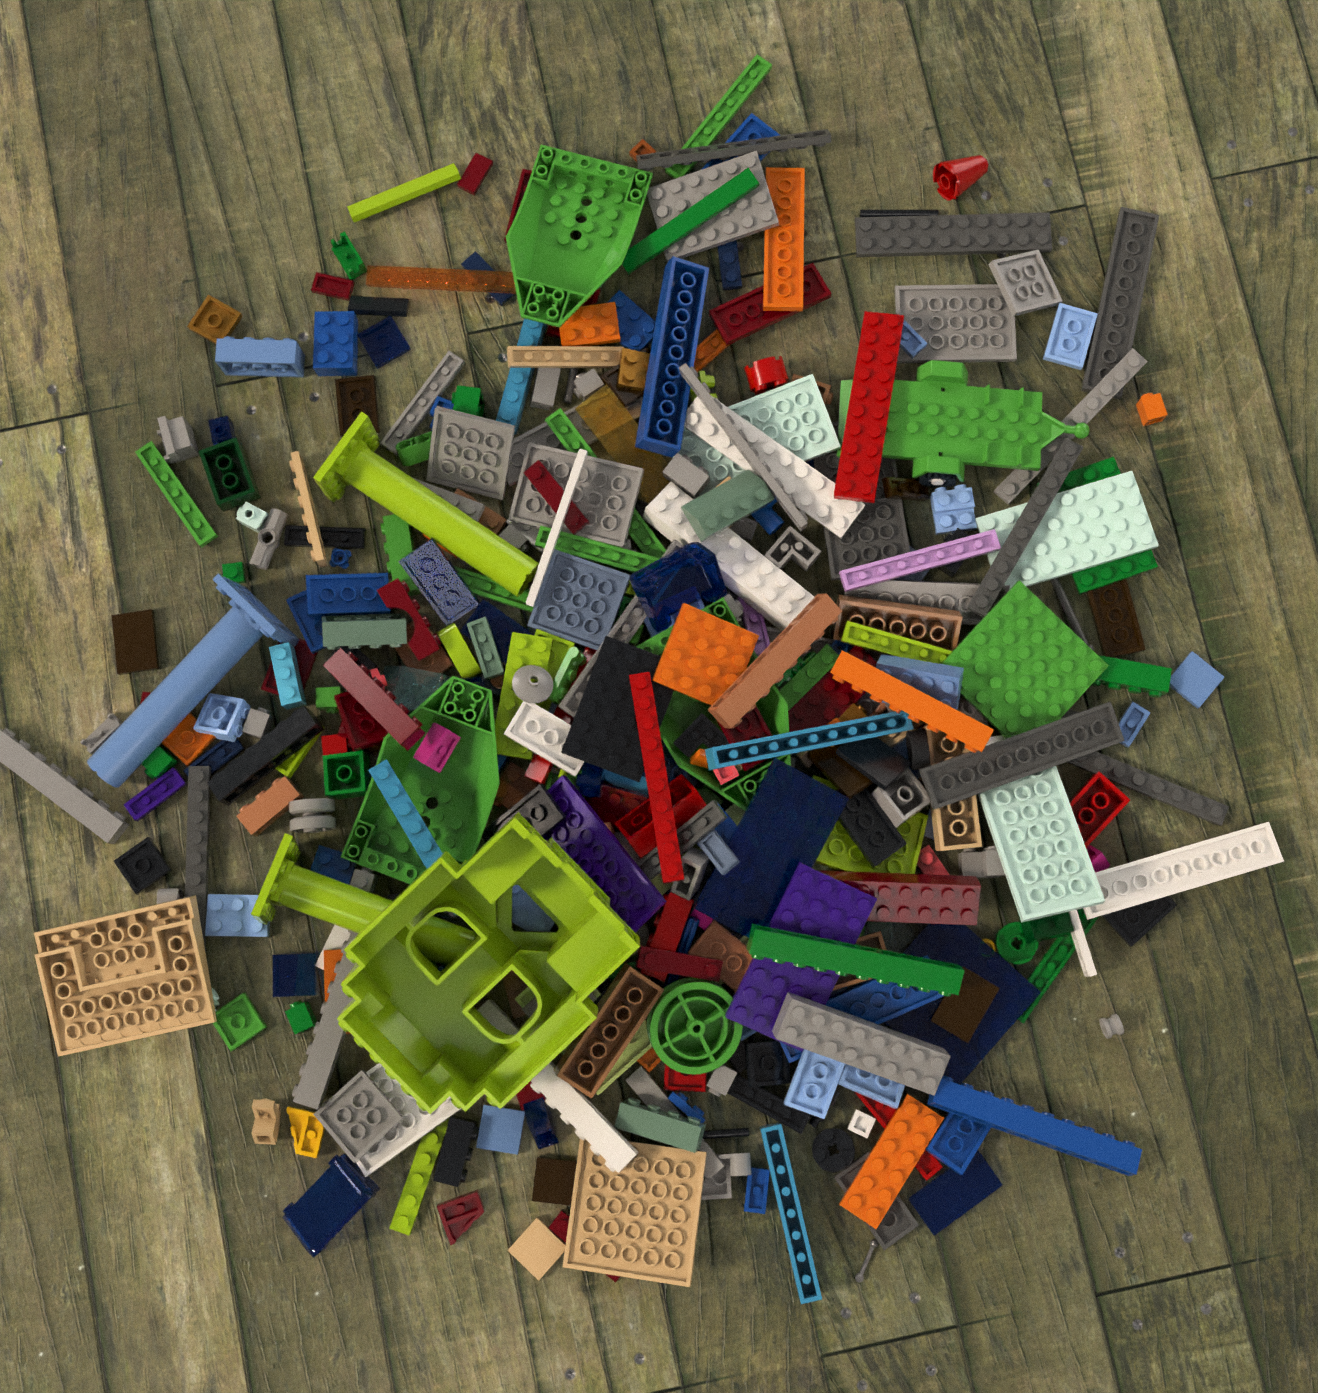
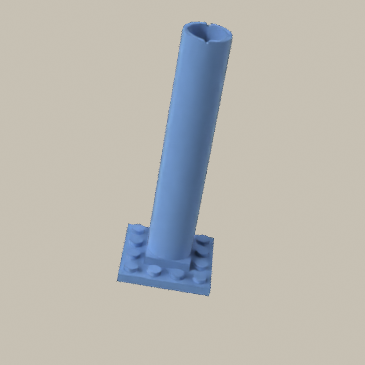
M217 574L212 579L217 584L216 589L223 595L231 598L228 603L232 608L87 760L89 767L94 772H97V775L106 783L119 788L263 635L268 638L271 637L280 643L289 642L293 646L298 644V637L245 586L220 574Z

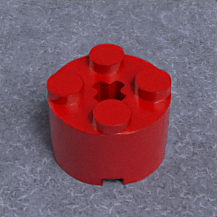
M775 356L753 362L754 366L751 368L748 365L744 367L750 391L754 392L755 396L765 393L768 389L783 386L789 381L782 356H779L778 360L775 359Z

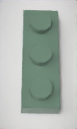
M482 617L467 623L485 680L488 681L505 674L488 619Z

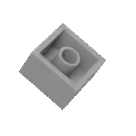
M909 768L885 791L878 787L871 793L895 828L899 827L930 803L927 791Z

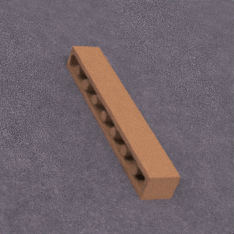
M827 593L817 594L715 701L708 711L724 728L737 727L742 722L741 718L756 707L755 703L760 698L762 699L770 692L769 688L783 679L785 671L797 664V659L801 654L807 653L811 649L810 645L825 634L824 630L838 620L837 616L842 610Z

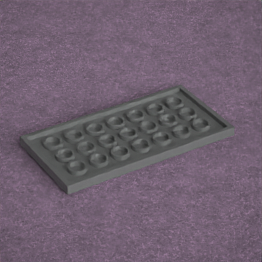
M839 421L832 422L833 428L838 438ZM837 450L813 459L814 469L835 484L840 460L837 457ZM882 458L875 503L862 502L865 504L864 509L842 538H839L823 526L831 581L841 580L839 572L842 570L910 552L902 500L886 499L881 480L885 477L898 478L895 459Z

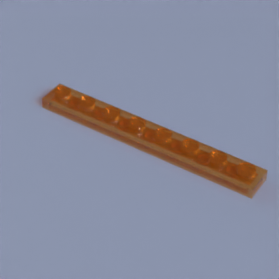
M372 265L367 267L366 285L368 287L516 294L512 272Z

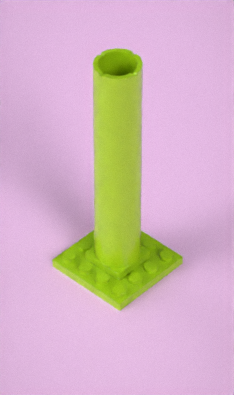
M361 411L313 477L327 499L334 503L343 496L345 487L352 485L515 596H521L528 588V583L533 581L539 563L376 454L374 451L378 448L380 439L368 415Z
M285 833L251 915L258 922L267 925L268 921L272 922L275 917V905H283L359 934L392 900L296 865L295 863H297L301 853L299 846L293 836ZM431 916L414 932L413 940L417 948L428 960L447 966L478 934L473 930Z

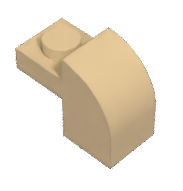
M267 1098L253 1100L252 1110L255 1120L252 1136L255 1144L276 1145L280 1128V1104H276L275 1101Z

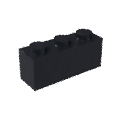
M455 1115L450 1116L433 1181L459 1187L461 1182L465 1183L468 1170L465 1169L466 1162L471 1161L474 1150L470 1148L472 1139L476 1140L479 1127H476L477 1121Z

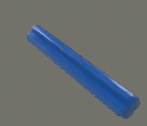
M692 916L687 919L676 952L688 954L699 919ZM668 973L663 988L679 980L680 975Z

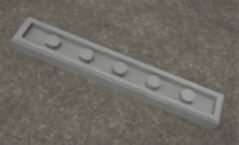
M451 351L446 353L381 441L380 445L398 456L395 446L399 442L412 437L431 411L436 397L443 395L465 365L463 359Z
M643 1066L625 1080L646 1106L648 1104L657 1105L661 1111H676L680 1113L681 1117L685 1118ZM702 1138L700 1150L698 1151L707 1152L704 1176L710 1180L725 1164Z

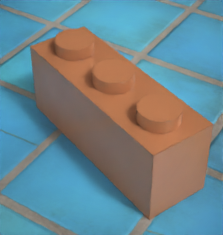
M285 776L277 778L272 782L271 788L267 791H261L255 797L256 800L253 803H248L239 810L240 813L236 817L251 835L257 837L289 810L290 801L304 798L303 794L289 778Z

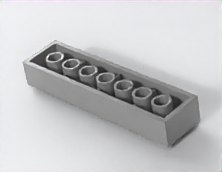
M787 992L772 1030L775 1038L934 1096L951 1057L942 1047Z

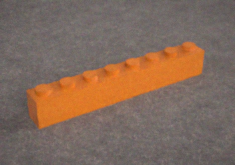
M843 650L830 672L834 674L832 677L834 680L842 684L845 681L853 684L851 687L853 690L861 694L863 691L870 693L872 700L880 704L882 701L889 703L888 708L899 714L901 710L908 713L907 718L918 724L920 720L927 723L926 728L935 733H938L939 730L946 733L945 738L954 743H957L958 740L965 743L964 748L973 753H976L977 750L983 751L994 731L989 726Z

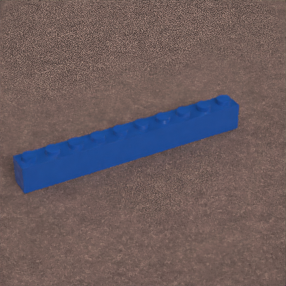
M942 1076L935 1096L929 1095L927 1105L1127 1176L1137 1175L1142 1149L1135 1147L1133 1142L1126 1140L1122 1142L1117 1141L1115 1136L1107 1133L1100 1135L1095 1133V1129L1082 1126L1081 1128L1075 1126V1122L1062 1119L1061 1121L1055 1119V1115L1051 1113H1038L1029 1105L1022 1104L1019 1106L1014 1104L1012 1099L993 1097L994 1094L986 1090L979 1092L974 1090L972 1085L954 1083V1080L947 1076Z

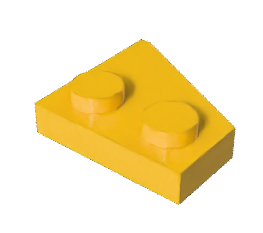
M288 1106L286 1111L290 1118V1129L294 1137L295 1153L318 1158L325 1131L324 1126L314 1116L315 1112Z

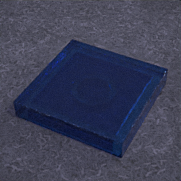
M392 316L357 334L377 369L411 350Z
M316 953L273 955V997L316 995Z

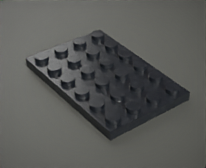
M605 636L561 753L640 782L644 772V763L629 675L650 672L652 681L661 656ZM652 681L660 729L674 690Z

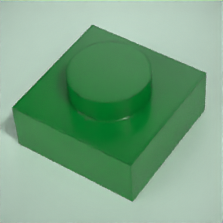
M243 562L222 564L224 577L239 584L246 583Z

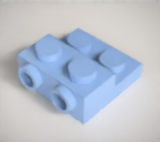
M965 484L957 485L953 490L939 487L934 490L935 492L931 493L930 502L936 535L948 534L950 531L954 533L957 528L962 531L976 530L975 503L972 487L967 488Z
M209 693L193 729L199 733L214 735L220 740L235 742L236 738L240 737L243 733L242 725L244 720L247 719L251 706L241 698Z

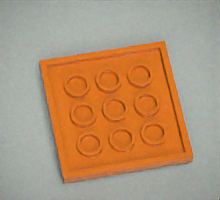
M683 603L652 681L712 706L746 670L759 635Z

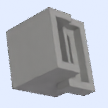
M166 416L157 418L160 430H157V434L162 439L166 453L164 459L168 464L199 456L192 426L183 416L168 420Z

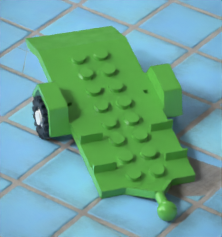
M930 360L917 367L916 381L894 380L882 458L913 460L912 477H919L921 485L930 486V488H947L956 484V476L960 482H964L965 465L1039 471L1041 467V450L1063 433L1074 434L1079 439L1086 438L1089 435L1090 428L1083 422L1075 426L1065 425L1061 421L1042 412V392L1024 391L1023 387L1020 390L990 388L989 384L986 387L967 386L968 371L964 363ZM843 380L840 386L838 441L841 448L853 380ZM838 449L837 457L840 458L841 449Z

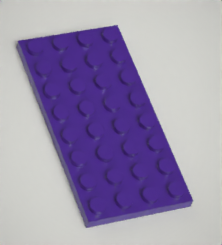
M562 775L548 789V792L563 811L566 818L544 835L543 838L548 841L552 837L610 898V907L636 933L667 901L568 777Z
M799 862L768 927L855 944L877 898ZM764 957V960L752 958L725 1017L803 1052V1048L776 1039L772 1032L787 992L826 1005L840 975L832 970L820 972L815 970L814 967L807 965L806 968L796 967L793 963L786 961L785 964H779Z

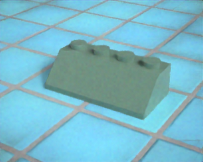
M748 469L681 506V509L698 538L703 542L766 507L775 498L765 481Z
M403 613L321 616L323 647H327L329 650L340 649V646H348L349 649H359L361 645H369V648H381V645L390 644V647H402V644H407L406 618Z

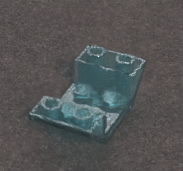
M385 666L383 672L388 686L384 687L385 691L389 690L396 697L394 702L397 705L402 703L408 710L413 711L451 678L441 673L405 666Z

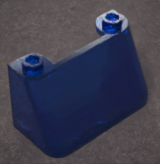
M699 542L689 543L634 572L629 578L653 629L658 633L669 628L672 624L670 615L680 611L683 603L691 605L701 598L715 602L728 595L716 555Z
M346 1153L341 1156L335 1155L328 1163L330 1167L295 1204L291 1202L282 1211L285 1214L282 1218L313 1258L328 1246V1243L334 1239L341 1229L381 1189L369 1176H364L359 1166L353 1163Z

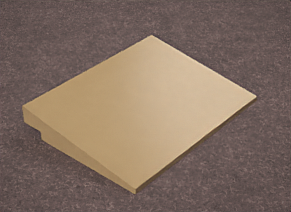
M196 895L34 933L38 949L35 959L58 1057L217 1021Z

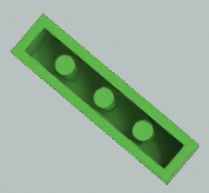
M395 514L383 516L384 523H381V531L383 535H386L387 542H384L385 554H389V561L386 562L388 573L392 574V581L397 578L401 582L405 580L411 590L407 592L409 596L422 594L411 525Z

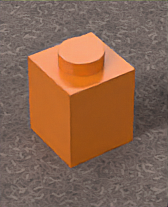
M1153 393L1144 394L1136 404L1143 426L1162 422L1168 415L1160 393L1154 395Z

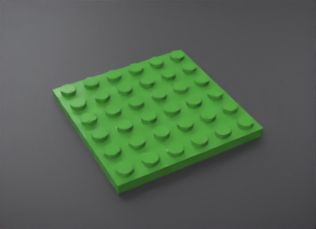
M1020 580L1011 587L941 663L964 668L960 695L1005 738L1061 719L1109 666Z

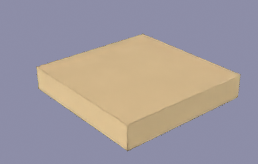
M537 1217L507 1251L539 1281L565 1252L566 1244Z

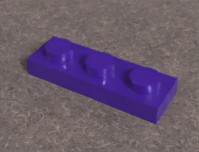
M173 767L126 802L124 806L133 819L138 822L186 786L187 782L178 770Z

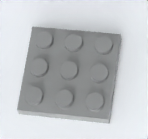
M1039 249L992 260L988 264L1012 316L1056 306L1063 301Z
M364 1070L355 1075L314 1113V1116L353 1163H357L404 1119Z

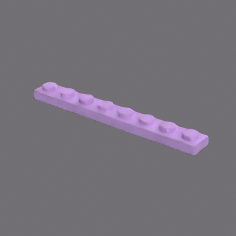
M993 529L840 571L839 575L844 591L848 592L1000 550L1001 546L996 531Z

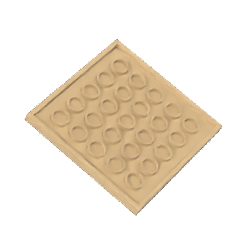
M580 1139L563 1267L691 1287L707 1152L697 1151L693 1153L681 1148L628 1141L639 1153L618 1173L616 1170L612 1172L605 1165L606 1160L601 1155L597 1156L590 1149L591 1144L586 1139L584 1141Z

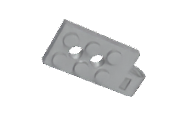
M750 1153L716 1154L725 1166L710 1180L705 1177L701 1200L732 1198L730 1176L752 1175Z

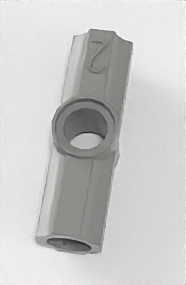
M271 508L264 528L258 533V543L250 560V565L267 570L275 549L280 545V536L289 516L287 513ZM268 536H273L271 542L265 543V539Z

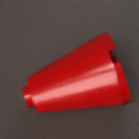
M976 155L942 161L935 165L933 181L938 183V193L948 201L958 198L987 173L988 161L983 156Z

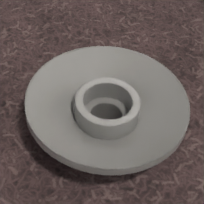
M527 665L518 669L514 674L512 688L516 696L527 703H540L551 695L553 680L551 675L542 667ZM530 679L536 680L537 683L531 682Z

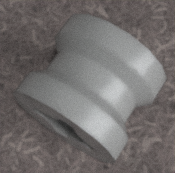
M1112 1014L1107 1019L1104 1017L1099 1019L1101 1030L1106 1039L1112 1038L1114 1034H1124L1122 1022L1117 1014Z

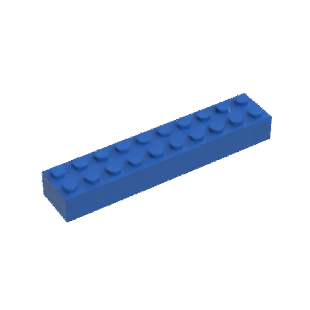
M674 256L664 268L635 443L636 448L668 457L675 456L681 450L690 386L681 376L679 367L686 363L689 368L691 366L694 368L709 274L708 267Z

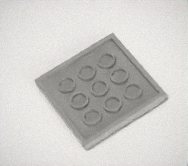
M437 406L434 411L426 481L503 500L506 492L515 425Z

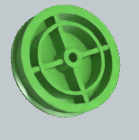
M693 977L676 980L663 988V993L647 1015L648 1038L658 1057L671 1069L685 1074L707 1073L727 1062L739 1045L743 1025L725 1017L733 1000L727 990L715 981Z

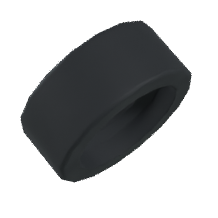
M924 729L907 731L906 746L911 769L918 770L930 766L929 745Z

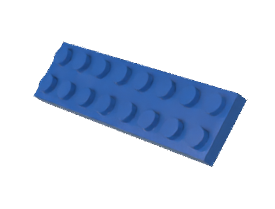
M871 979L830 997L826 1006L879 1025L939 999L943 995L934 990L928 993L920 991L918 987L914 986L902 988L897 983L889 982V984H882L877 982V979ZM780 1042L789 1063L801 1058L802 1051Z

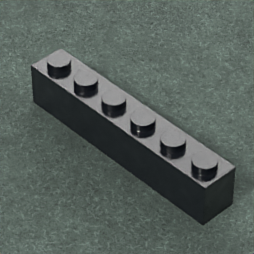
M305 706L296 709L285 721L278 723L276 728L270 733L263 735L255 745L247 748L240 757L232 760L225 769L214 774L207 784L218 801L229 806L321 733L324 728L314 713Z

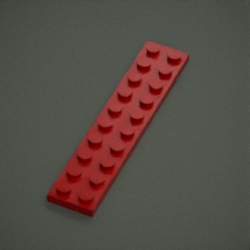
M864 311L834 499L875 503L904 315Z

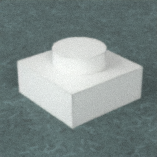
M856 1109L847 1129L868 1138L876 1118Z

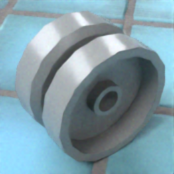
M316 798L290 801L289 813L295 816H302L289 821L290 832L320 833L335 830L336 818L325 815L335 811V800Z

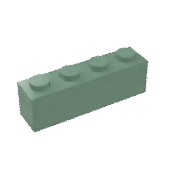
M628 1098V1100L620 1102L614 1128L696 1153L700 1150L706 1124L700 1123L701 1120L689 1116L687 1119L681 1117L679 1112L668 1110V1112L661 1111L657 1105L648 1104V1106L640 1104V1100Z

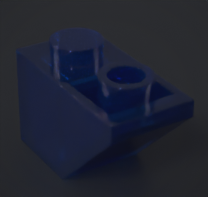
M542 1097L523 1104L527 1125L538 1149L559 1143L544 1098Z

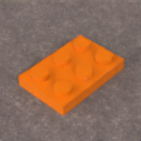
M615 302L581 306L559 328L561 345L594 346L621 342Z

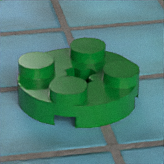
M1020 922L1008 923L998 930L996 934V951L1006 962L1012 964L1027 963L1033 958L1038 949V942L1026 943ZM1014 937H1017V940L1022 941V944L1019 945V949H1016L1015 946L1011 945V942L1014 941Z

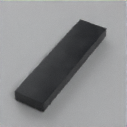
M285 525L284 545L290 547H313L312 544H309L306 532H309L308 526ZM319 527L324 548L365 549V528Z
M736 1074L727 1094L800 1134L803 1133L811 1117V1114L785 1105L784 1099L760 1086L748 1087V1080Z

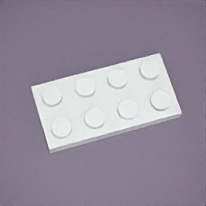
M523 701L503 735L576 777L584 761L561 753L571 725L538 705Z

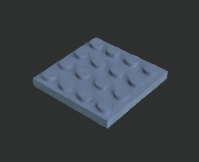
M554 549L527 626L597 650L604 641L605 636L609 634L614 626L631 575Z

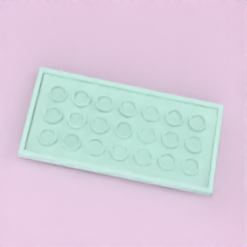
M813 374L728 407L804 462L841 449ZM684 427L681 450L678 454L681 456L683 454L687 455L693 461V465L696 467L701 466L709 472L710 482L699 496L714 489L728 476L734 478L745 472L743 468Z
M1133 471L1057 493L1004 585H1009L1011 589L1020 580L1028 587L1157 548L1159 544ZM1027 503L976 518L979 533L995 529L1002 548ZM1000 550L986 554L990 567Z
M1056 766L978 794L1021 923L1105 902Z

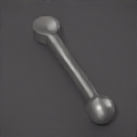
M876 1239L870 1241V1249L861 1270L855 1275V1279L859 1283L864 1280V1271L874 1248L878 1246Z

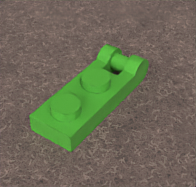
M576 647L569 648L553 680V690L549 699L556 705H559L566 696L572 682L576 679L579 667L586 662V657Z

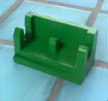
M344 231L340 233L341 239L339 241L331 240V249L349 279L354 280L368 271Z

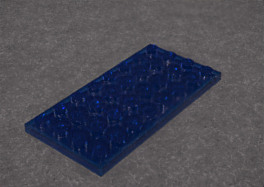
M774 758L727 844L740 862L725 876L715 867L693 908L748 938L752 924L768 927L799 862L813 867L849 798Z

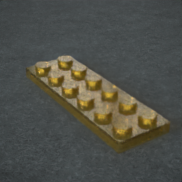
M607 384L575 408L576 412L615 462L644 469L639 494L649 504L670 483L663 476V470L668 463L661 454L635 447L638 424Z

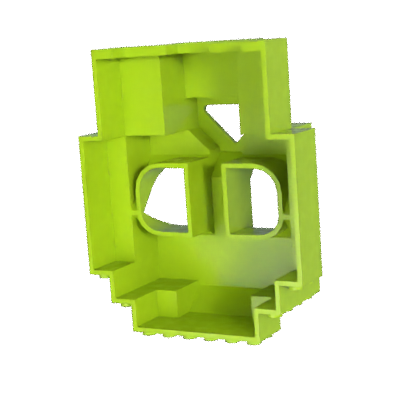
M518 812L472 857L465 860L462 864H459L445 851L344 949L345 955L355 966L340 985L343 987L342 991L349 998L353 997L354 999L337 1017L338 1024L345 1032L349 1031L355 1037L354 1041L361 1048L364 1047L370 1053L369 1055L375 1063H380L385 1068L386 1074L391 1079H396L401 1084L400 1087L405 1094L412 1095L417 1100L416 1104L422 1111H427L431 1114L450 1096L453 1105L458 1109L462 1108L466 1112L484 1094L486 1095V1100L492 1106H497L501 1109L597 1019L598 1006L588 995L640 947V937L610 907V898L552 837L546 841ZM514 885H519L558 925V931H514L512 929V892ZM448 911L460 916L478 936L440 972L417 948L413 940V934L431 916L438 912ZM511 970L533 991L538 1003V1007L533 1015L514 1035H509L496 1029L474 1007Z

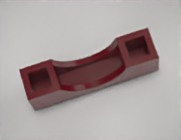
M397 578L379 588L377 592L388 609H402L412 617L415 629L413 637L408 644L418 661H422L439 651V645L442 643L436 633L431 634L428 628L431 624L427 617H421L418 612L421 607L415 598L411 600L407 592L411 590L405 580L401 582Z

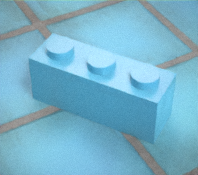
M287 642L269 647L281 706L288 710L307 705L294 646Z

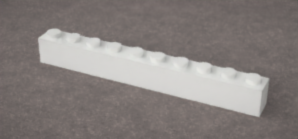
M488 999L478 1009L501 1032L514 1035L520 1030L493 1000ZM551 1061L531 1080L530 1086L538 1094L542 1093L547 1098L545 1102L552 1109H558L561 1113L560 1118L567 1125L571 1123L576 1128L574 1131L581 1140L584 1141L586 1139L591 1144L590 1149L597 1156L601 1155L606 1160L605 1165L612 1172L615 1170L618 1173L621 1172L639 1152L578 1089L556 1076L553 1070L556 1066Z

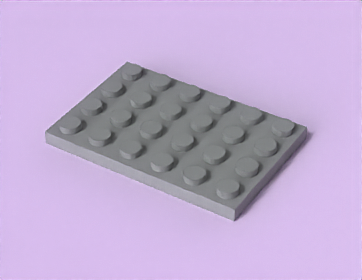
M757 151L648 189L647 196L658 230L747 168L750 169L760 185L664 250L667 262L673 256L682 259L779 226Z
M998 284L895 286V314L904 315V320L927 342V346L913 359L900 347L897 363H927L930 360L960 363L1015 362L1017 360L1015 316H1012Z
M528 442L508 520L540 528V525L552 528L556 513L523 472L537 460H540L565 491L577 453ZM587 456L572 501L588 519L589 523L575 535L625 548L644 469ZM563 523L561 531L572 534Z

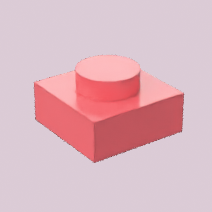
M378 668L369 670L371 678L376 677L383 684L381 689L386 692L384 687L388 686L384 674L380 675Z
M735 766L713 770L720 785L739 776Z

